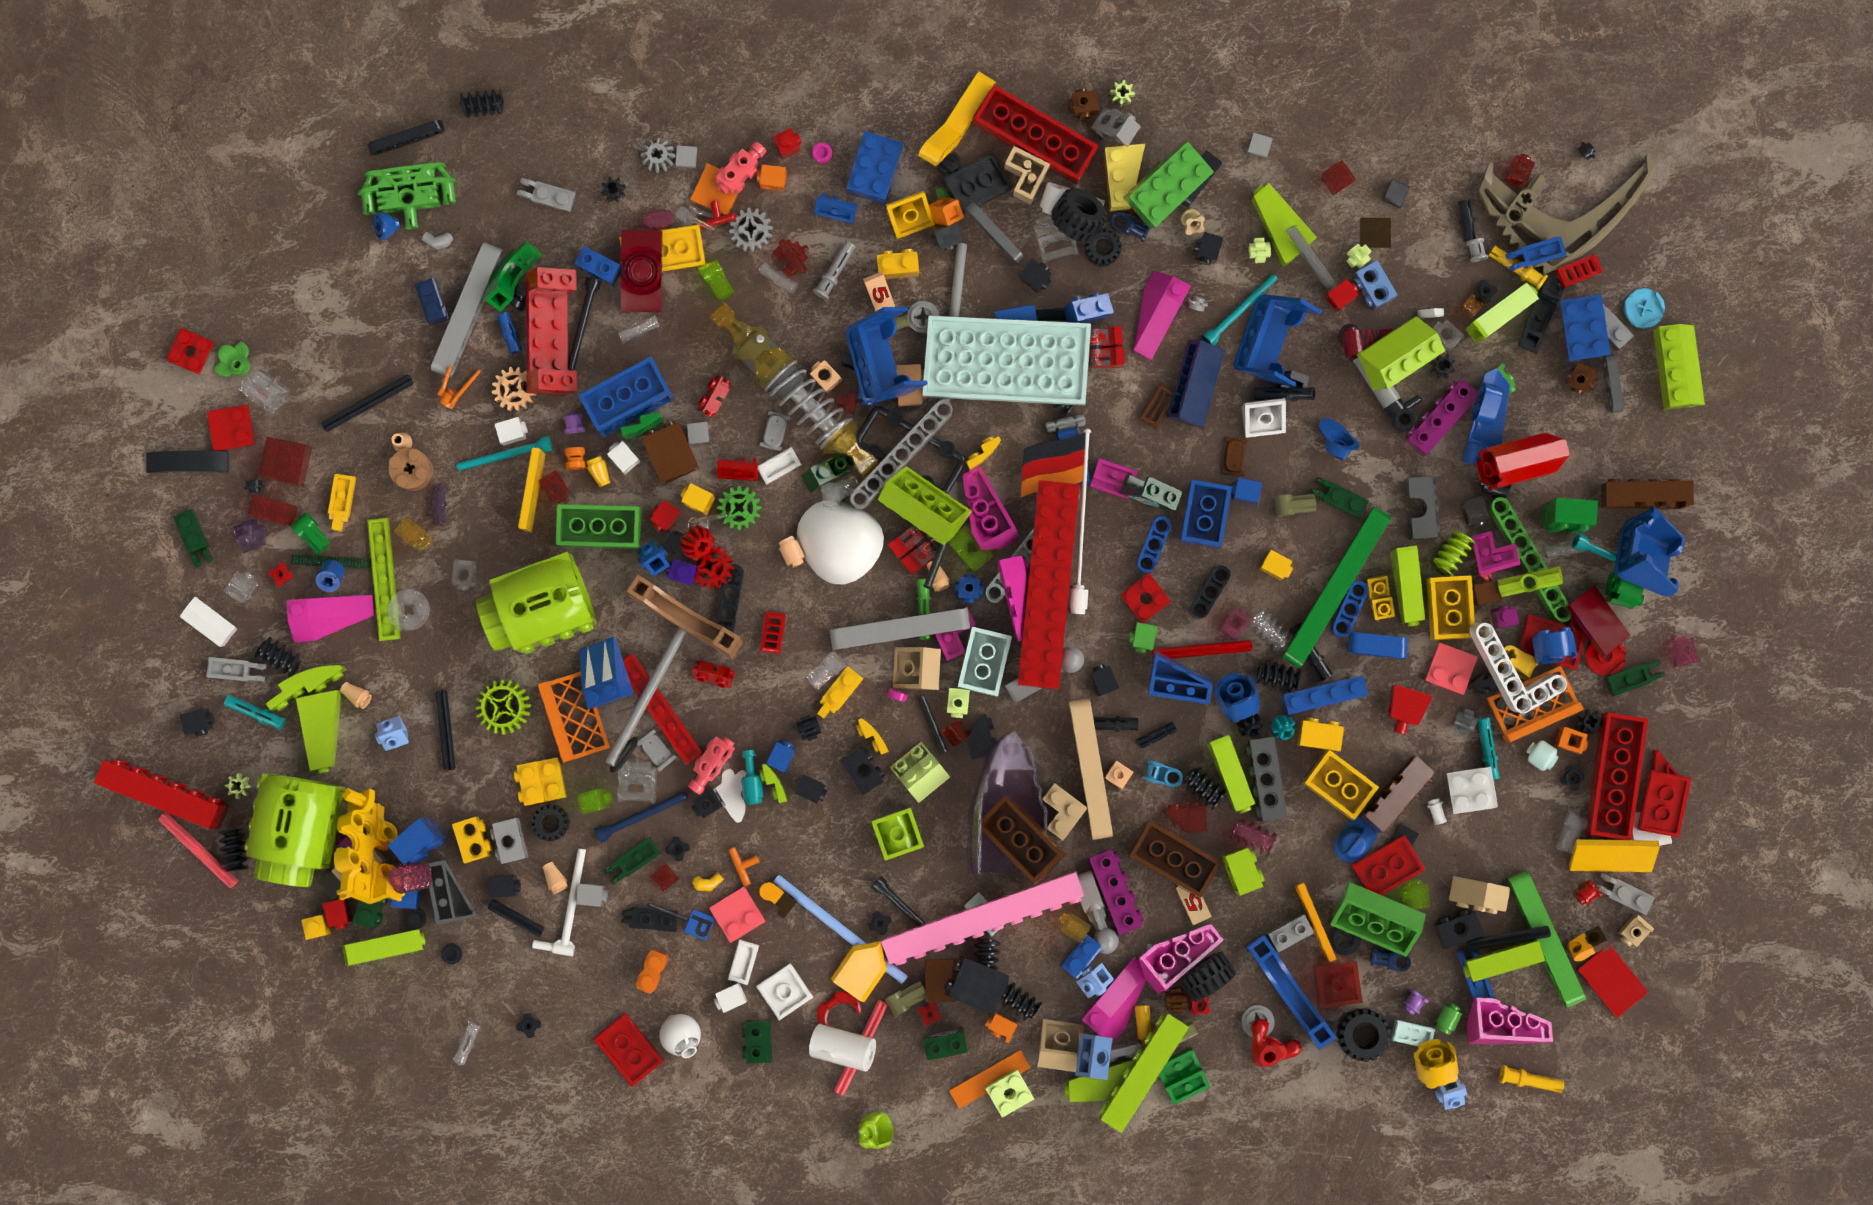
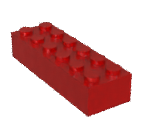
M995 84L973 119V125L1012 148L1015 146L1049 163L1050 170L1078 185L1099 145Z
M1606 712L1601 715L1603 720L1600 722L1601 729L1598 736L1585 834L1618 840H1632L1648 719Z
M111 758V761L103 760L94 784L205 828H220L229 805L223 803V799L216 796L206 797L204 796L205 792L195 788L186 789V784L178 781L168 782L166 781V776L157 773L148 774V769L140 766H129L130 762L123 759Z

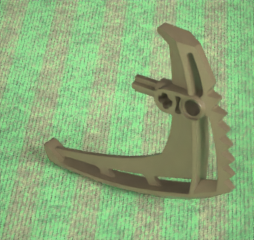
M1647 154L1644 157V164L1618 190L1600 205L1571 222L1553 218L1533 206L1538 197L1537 192L1546 181L1544 175L1538 172L1527 187H1522L1519 193L1516 194L1493 174V163L1490 162L1483 174L1478 192L1489 215L1498 218L1495 226L1504 227L1502 236H1510L1509 244H1517V250L1527 245L1511 228L1518 226L1537 242L1561 236L1564 248H1567L1588 230L1591 232V238L1572 254L1566 252L1565 257L1534 266V268L1542 267V274H1547L1579 259L1608 235L1633 206L1657 170L1652 157ZM1642 173H1644V177L1642 178L1634 192L1631 194V196L1627 199L1626 193L1638 180ZM1487 195H1488V196L1492 199V201L1500 208V210L1503 212V214H1500V213L1496 210V208L1492 205V203H1491L1490 200L1488 199ZM1523 197L1527 199L1525 204L1522 202ZM1616 203H1619L1620 210L1599 230L1597 222ZM1510 212L1516 214L1517 221H1513L1510 219Z

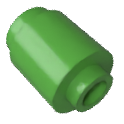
M1449 1003V1005L1444 1004L1435 1021L1437 1023L1435 1028L1450 1035L1452 1031H1455L1462 1017L1461 1008L1453 1003Z

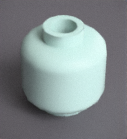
M1543 740L1537 744L1533 742L1527 750L1529 754L1528 762L1542 771L1550 770L1559 758L1557 756V749Z

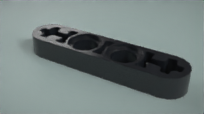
M434 120L371 141L367 146L370 155H379L445 132L442 120Z
M731 564V566L737 568V571L740 573V576L735 578V583L739 582V586L723 583L716 622L718 625H720L721 620L726 623L732 622V626L727 625V629L733 633L744 578V571L737 564ZM732 577L725 578L727 581L732 582ZM728 588L736 589L737 595L734 599L726 597L725 592ZM725 608H731L733 610V617L724 619L722 611Z

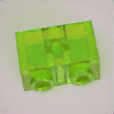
M967 526L949 540V546L974 573L993 558L991 554L993 549L981 550L972 535L971 528L969 529ZM968 544L977 545L975 549L977 552H968Z
M606 788L577 794L582 814L610 809V804L613 803L611 792H608Z

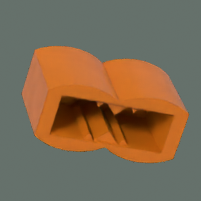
M653 949L648 953L644 962V970L637 979V989L649 994L657 989L661 979L660 973L668 963L667 953L657 949Z

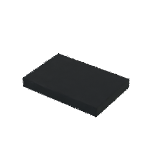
M993 153L941 180L950 198L958 199L963 214L966 213L964 207L970 201L979 207L1013 188Z

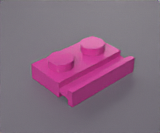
M1099 458L1090 487L1128 500V497L1119 494L1125 476L1131 475L1136 477L1138 471Z

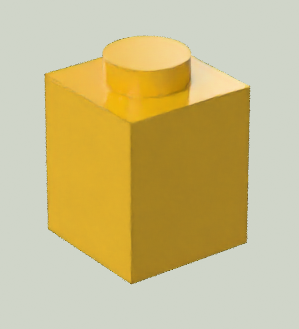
M1270 550L1259 569L1281 581L1284 577H1289L1293 570V567L1290 566L1293 561Z
M325 914L302 919L306 940L331 934V929L327 926Z

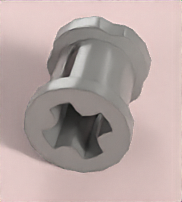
M1477 238L1466 242L1471 253L1470 262H1478L1488 258L1483 245L1484 238Z

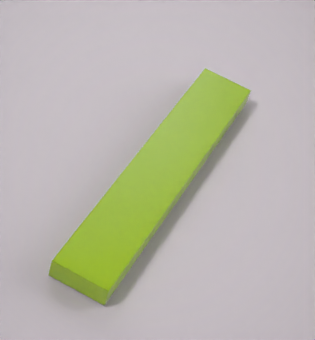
M389 518L370 519L367 522L379 641L401 639Z

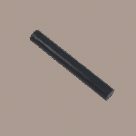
M925 695L917 697L940 754L947 752V747Z

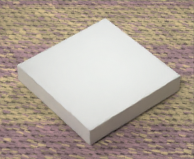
M791 963L756 986L778 1020H781L813 998V995Z

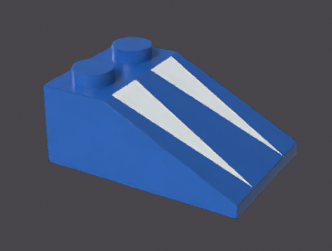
M615 636L579 649L582 692L588 709L601 707L634 695Z

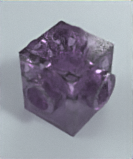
M257 518L244 521L233 527L234 539L243 553L266 545L265 536L268 535L267 530L263 524H259Z

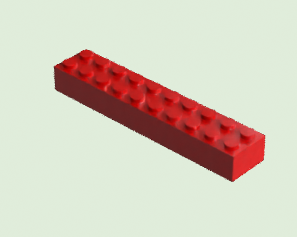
M1039 480L1017 686L1059 690L1080 484Z

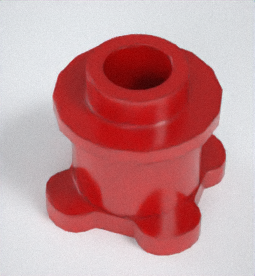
M1587 880L1584 887L1580 890H1575L1577 893L1575 898L1582 906L1584 904L1590 906V902L1595 898L1603 897L1591 880Z

